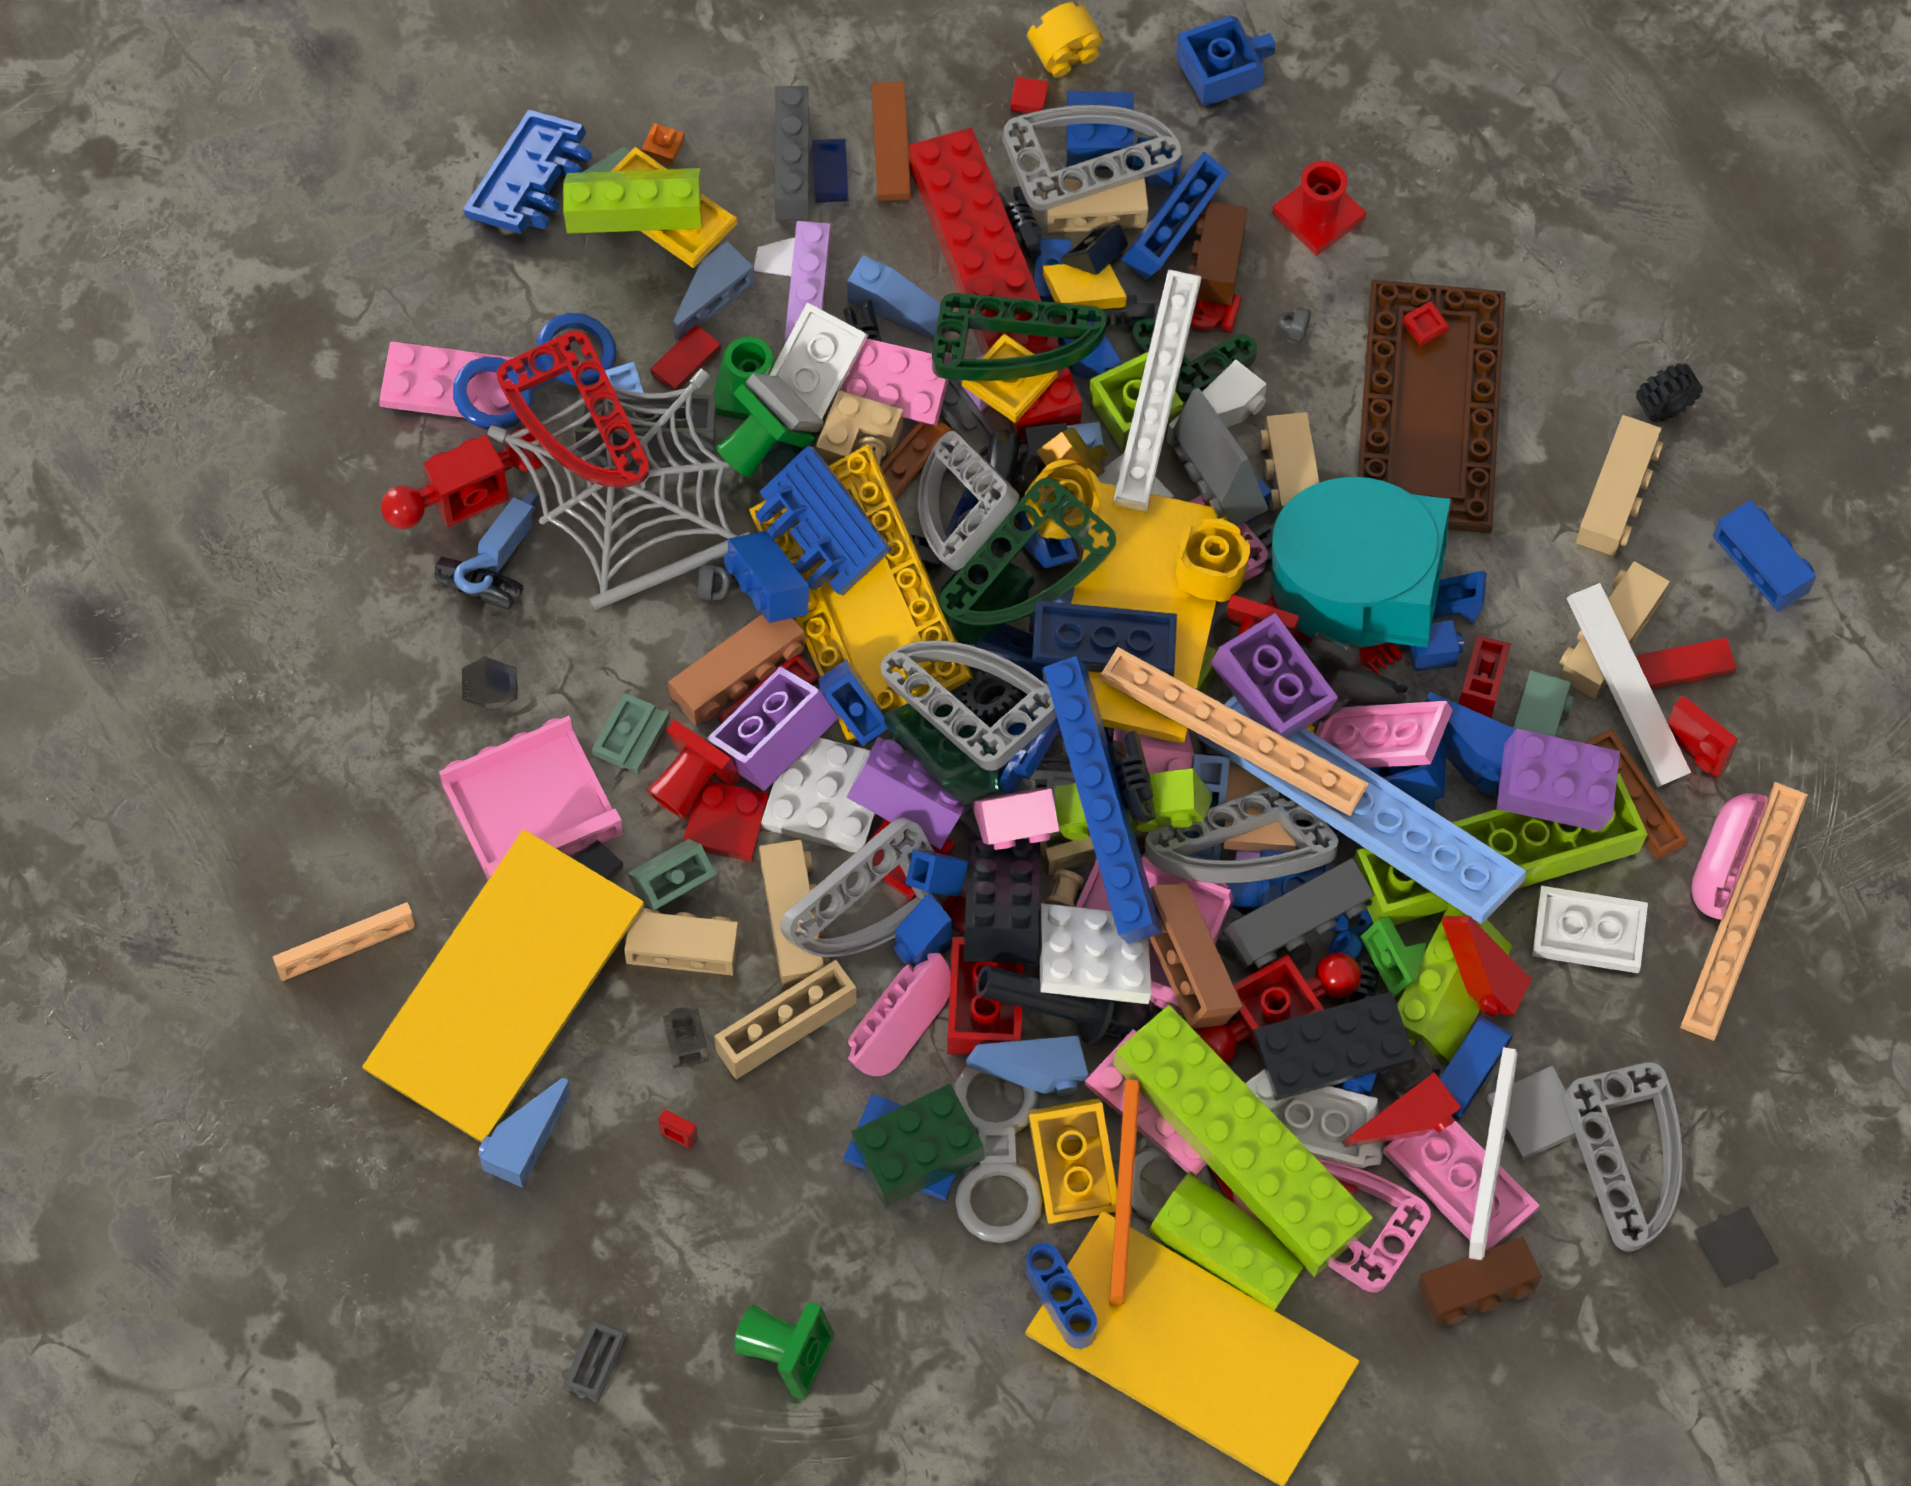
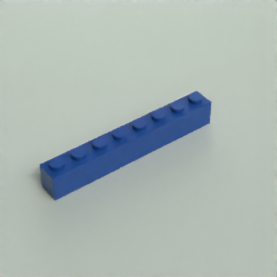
M1077 656L1045 666L1043 669L1118 935L1130 944L1161 934L1162 929L1129 813L1122 799L1116 777L1117 773L1114 770L1108 747V739L1087 666Z

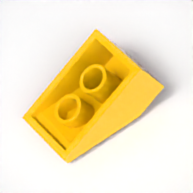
M1100 1098L1027 1110L1048 1224L1100 1215L1102 1211L1106 1213L1116 1212L1117 1187L1103 1105Z

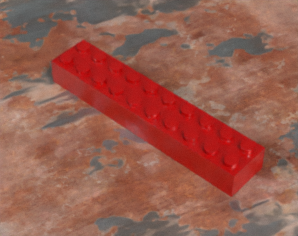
M970 127L910 144L909 168L958 293L1041 301L973 128ZM986 309L981 312V315L992 318L997 316L998 312ZM1025 312L1014 316L1020 321H1027L1032 318L1030 314ZM973 329L982 355L987 353L1003 334H1006L1033 354H1040L1060 348L1056 337ZM1068 367L1058 370V377L1016 423L1008 418L1013 433L1020 440L1025 439L1026 427L1063 423L1069 426L1081 423L1082 401Z

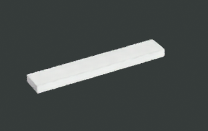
M1598 583L1571 594L1566 599L1657 788L1687 776L1691 773L1687 762L1601 584Z
M1503 1047L1470 1239L1469 1258L1482 1260L1485 1256L1516 1072L1517 1052L1516 1049Z

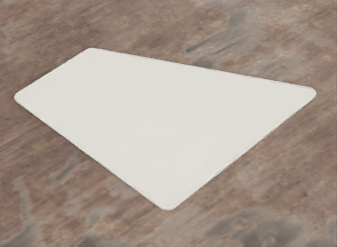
M795 237L758 247L754 271L791 276Z

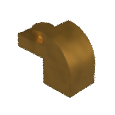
M1074 427L1061 432L1036 451L1046 466L1057 460H1073L1083 468H1089L1097 477L1105 473L1100 462L1109 456L1102 444L1089 449Z

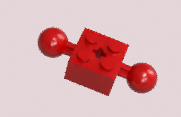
M526 428L519 429V430L515 431L514 433H516V432H518V431H521V430H523V429H526ZM530 433L519 437V439L527 442L535 441ZM486 434L479 438H470L459 447L446 453H437L429 461L423 463L428 485L417 490L406 485L396 486L388 490L381 501V514L390 526L402 530L410 529L422 520L425 508L435 504L446 526L449 528L509 500L505 471L511 468L523 472H529L521 457L507 442L505 449L496 453ZM519 447L535 470L544 465L534 452Z
M1340 952L1331 953L1320 960L1315 970V976L1305 981L1289 955H1286L1233 985L1242 1004V1007L1233 1015L1236 1021L1227 1026L1197 1028L1195 1032L1226 1064L1235 1056L1237 1044L1246 1039L1250 1041L1259 1055L1252 1035L1254 1029L1325 1010L1318 1000L1325 995L1335 999L1352 995L1361 982V969L1357 961L1350 955Z

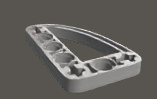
M1104 105L1066 106L1021 115L1010 119L1005 124L1002 135L1004 146L1026 201L1030 207L1039 211L1048 210L1169 170L1177 165L1182 151L1181 145L1174 133L1155 118L1131 109ZM1072 124H1111L1125 126L1142 132L1151 137L1152 140L1051 173L1034 131ZM1016 128L1019 133L1025 132L1022 140L1025 148L1020 151L1018 138L1016 136L1011 137L1013 129ZM1161 147H1165L1167 151H1173L1170 159H1167L1165 155L1156 156L1160 153ZM1130 156H1138L1143 160L1144 167L1140 170H1131L1126 165L1125 160ZM1156 156L1153 161L1154 165H1151L1150 157ZM1025 157H1033L1038 161L1039 167L1037 170L1029 172L1022 168L1020 161ZM1099 166H1107L1112 170L1113 177L1103 181L1096 177L1094 171ZM1069 176H1075L1082 182V187L1077 191L1068 190L1064 186V179ZM1056 181L1057 189L1053 190L1055 184L1054 182ZM1037 188H1041L1043 192L1050 191L1047 194L1046 200H1042L1041 196H1034Z
M955 431L947 432L939 439L928 456L918 489L919 519L925 538L932 551L940 561L952 570H960L1017 505L1019 494L967 440ZM947 467L979 500L948 539L942 526L939 511L940 487Z
M950 641L915 642L892 651L882 660L880 665L881 673L887 685L985 770H997L1004 766L1057 718L1049 687L1011 661L974 646ZM945 661L971 666L1007 681L1028 695L990 728L921 668L918 663ZM894 667L898 669L903 668L908 678L904 680L901 674L897 671L892 673L891 670ZM926 684L930 686L928 693L924 696L915 697L911 694L917 685ZM1040 702L1042 704L1049 703V707L1047 709L1044 707L1038 708L1037 704ZM945 704L953 706L950 715L946 717H937L935 715V710L939 706ZM1034 716L1035 721H1031L1030 717ZM1021 722L1027 725L1025 731L1020 735L1008 733V728L1014 723ZM966 725H973L977 728L971 737L962 738L958 736L959 730ZM982 741L990 750H997V754L994 756L989 753L985 755L983 747L980 745Z
M1270 786L1210 808L1204 821L1193 822L1189 827L1178 828L1168 825L1159 827L1155 831H1150L1146 835L1144 853L1154 866L1173 876L1208 883H1242L1284 877L1328 864L1336 858L1338 838L1325 821ZM1257 808L1263 813L1255 816L1246 813L1245 810ZM1219 819H1225L1230 821L1232 825L1220 827L1214 822ZM1304 819L1312 823V825L1300 827L1294 821ZM1275 822L1281 824L1299 847L1298 850L1283 854L1246 860L1218 861L1188 857V855ZM1186 831H1196L1201 836L1192 839L1184 836L1183 833Z
M904 817L892 821L783 915L780 929L784 937L801 950L820 957L852 955L871 949L894 938L895 930L929 892L912 887L917 896L888 917L857 932L827 939L814 937L898 865H900L907 878L913 849L934 852L922 828L917 823ZM905 830H907V831L905 832V837H906V839H905L904 841H902V840L904 839V834H903V832H904ZM883 849V861L879 865L873 866L874 854L878 850ZM857 871L858 880L852 888L847 889L846 880L848 876ZM932 893L940 905L949 897V895ZM830 894L832 898L830 906L825 911H820L821 899ZM799 920H801L800 923H799V925H800V930L797 931V929L799 928L797 922H798Z
M1653 1062L1641 1063L1579 1078L1572 1082L1564 1094V1103L1610 1235L1615 1245L1626 1252L1643 1248L1661 1233L1674 1212L1681 1187L1682 1141L1677 1109L1664 1069ZM1645 1074L1648 1078L1656 1080L1652 1088L1649 1083L1638 1084L1634 1089L1633 1083L1639 1082ZM1610 1080L1620 1082L1624 1087V1095L1621 1097L1612 1096L1607 1090V1082ZM1579 1089L1582 1094H1588L1590 1097L1585 1104L1582 1099L1575 1098V1094ZM1653 1098L1663 1148V1182L1657 1209L1647 1225L1606 1109ZM1587 1109L1588 1114L1581 1117L1582 1113ZM1588 1122L1599 1124L1603 1130L1602 1138L1593 1139L1588 1136L1585 1131V1124ZM1600 1156L1611 1158L1615 1164L1614 1172L1605 1173L1601 1171L1597 1165V1158ZM1619 1190L1624 1193L1627 1198L1626 1206H1614L1609 1200L1610 1191ZM1628 1212H1631L1632 1215H1630L1626 1220L1624 1217H1622L1626 1215ZM1627 1226L1629 1230H1636L1638 1233L1633 1240L1631 1236H1624L1622 1233Z

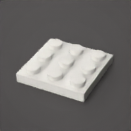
M819 737L774 782L762 817L761 829L856 853L868 842L876 814L846 797L870 750Z
M1041 903L1039 909L1040 992L1149 1004L1151 979L1148 938L1130 944L1125 942L1118 935L1112 911Z

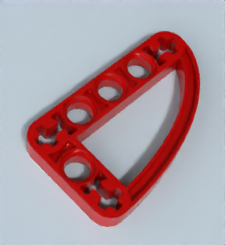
M575 330L567 332L500 365L497 371V379L515 414L537 443L562 466L587 481L606 487H631L647 479L650 473L648 459L586 334ZM576 341L578 345H582L581 351L585 361L580 364L576 354L573 351H569L571 349L570 343ZM547 354L552 356L554 364L549 370L541 371L535 367V361L540 355ZM524 363H529L531 372L534 374L533 377L529 378L528 372H524L526 371ZM589 369L596 370L600 374L599 381L592 386H586L581 382V375ZM514 370L516 374H520L517 384L507 380L509 378V371ZM570 371L617 470L597 467L571 453L540 423L520 393ZM603 399H609L615 405L612 413L606 416L599 415L595 411L596 404ZM616 429H624L629 433V439L623 445H614L609 440L611 433ZM630 451L636 464L643 463L639 466L640 472L638 474H633L631 470L625 472L629 468L625 453Z

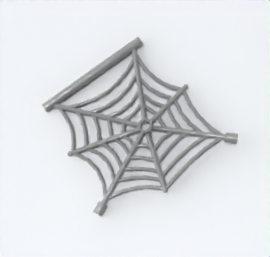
M702 368L690 379L689 382L691 384L685 389L665 393H639L612 386L615 393L627 397L660 399L679 396L669 409L643 408L620 401L625 410L663 415L657 422L644 421L627 416L631 424L651 428L644 436H636L649 464L654 469H650L649 476L640 483V487L637 485L624 487L634 493L623 497L615 505L614 496L615 489L617 488L606 487L607 501L605 502L597 493L604 486L593 484L586 480L588 488L577 494L572 472L565 467L564 470L569 480L572 498L564 503L560 482L552 465L544 456L551 459L554 458L541 446H538L539 444L536 440L527 442L519 439V437L529 434L527 429L511 435L507 434V430L491 425L488 430L487 437L502 444L506 441L521 457L531 473L540 495L544 514L539 519V523L544 525L550 521L566 531L582 546L590 558L600 585V594L589 598L594 611L722 558L728 553L727 540L608 590V581L621 566L637 553L657 542L676 536L692 534H719L727 539L750 534L749 531L739 536L732 533L721 506L720 488L724 469L729 468L731 465L726 461H721L706 449L695 432L691 415L692 393L696 389L700 390L711 378ZM583 398L540 423L546 426L583 405L585 403ZM603 399L602 403L595 407V411L598 413L603 409V415H609L613 411L611 410L610 403L613 405L614 403L609 399ZM685 401L690 435L701 452L714 462H699L688 454L679 441L675 427V412ZM590 412L551 435L557 438L581 425L592 417ZM669 419L674 444L683 457L693 464L680 466L667 450L662 436V427ZM596 428L583 439L566 449L572 452L599 434L598 429ZM616 429L613 431L614 433L629 439V433H626L621 429ZM611 433L610 439H609L612 444H613V433ZM656 434L662 453L673 467L660 468L651 457L647 443ZM605 443L601 444L592 453L580 457L582 460L587 461L606 449L607 466L604 469L617 470ZM519 447L534 452L547 468L554 482L559 506L550 512L539 476ZM630 451L624 454L628 465L633 460ZM718 469L714 489L715 506L723 528L705 519L702 505V484L705 470ZM638 470L632 472L633 474H638L640 471ZM699 471L696 486L698 515L684 509L682 489L684 476L687 472ZM679 474L677 483L678 505L665 500L666 475ZM660 476L659 496L645 490L649 477ZM592 495L605 509V518L593 505L584 499ZM639 496L654 502L642 504L623 513L613 523V513L624 503ZM580 503L595 514L605 527L604 541L597 529L585 517L571 509V507ZM660 507L677 513L660 516L639 524L622 536L611 548L612 532L626 518L645 509ZM566 512L581 521L593 533L603 550L602 570H600L596 557L586 542L574 530L555 517ZM686 518L705 527L673 531L652 538L633 549L609 571L610 558L626 540L644 528L663 521Z

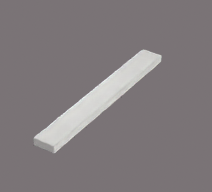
M1168 269L1113 505L1147 512L1201 276Z

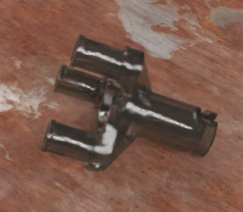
M1318 631L1314 634L1310 643L1300 638L1296 640L1338 696L1330 712L1317 721L1324 723L1349 701L1362 706L1405 703L1407 695L1404 693L1408 690V686L1405 684L1398 685L1395 680L1364 669L1358 644L1348 640L1341 642Z

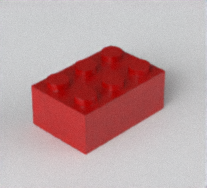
M952 937L947 1054L970 1055L976 1045L1021 1041L1022 1008L978 997L976 994V982L981 969L985 965L1023 974L1024 964L964 961L965 937Z

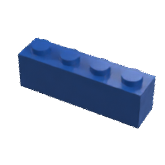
M1203 152L1187 168L1121 261L1147 281L1162 267L1230 172L1207 153Z

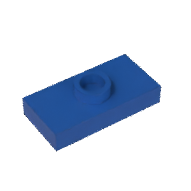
M1038 238L1042 255L1036 257L1034 284L1041 301L1055 302L1042 276L1043 266L1063 264L1061 258L1071 249V240Z

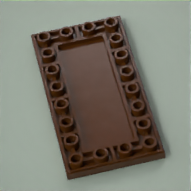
M1372 279L1357 477L1388 482L1410 494L1450 499L1449 530L1491 533L1493 526L1506 291ZM1432 301L1450 326L1449 332L1420 348L1403 324L1402 319L1403 316Z

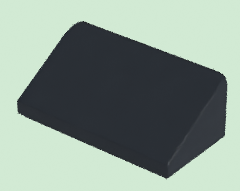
M1115 223L1093 228L1063 255V258H1061L1063 264L1091 274H1099L1128 246L1121 225Z

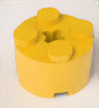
M1067 2L1053 8L1040 17L1043 23L1037 29L1033 24L1027 32V39L1046 70L1052 73L1054 78L1066 75L1071 70L1072 65L1080 61L1083 64L1091 63L1100 55L1098 48L1103 41V35L1082 2H1079V6H1075L1074 2Z
M1068 459L1057 460L1047 465L1025 492L1026 494L1040 479L1050 478L1061 484L1095 514H1097L1103 498L1102 486L1095 473L1089 468L1085 469L1078 465L1076 461ZM1052 486L1048 489L1041 487L1038 490L1041 497L1034 505L1032 500L1029 499L1026 505L1033 507L1039 516L1042 517L1045 511L1040 510V507L1046 500L1055 501L1056 498L1053 496L1055 488ZM1069 508L1064 513L1063 519L1068 526L1077 527L1084 521V514L1078 508ZM1026 512L1030 523L1034 525V517L1029 512ZM1050 518L1037 531L1044 538H1071L1069 534Z
M1209 518L1202 520V524L1194 527L1192 525L1184 531L1175 565L1178 586L1183 592L1190 593L1201 599L1226 602L1230 600L1231 594L1236 593L1240 589L1245 578L1250 555V544L1240 534L1241 530L1236 525L1226 520Z

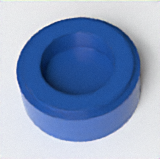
M1351 930L1342 931L1330 943L1328 954L1340 952L1348 954L1355 959L1362 948V940Z

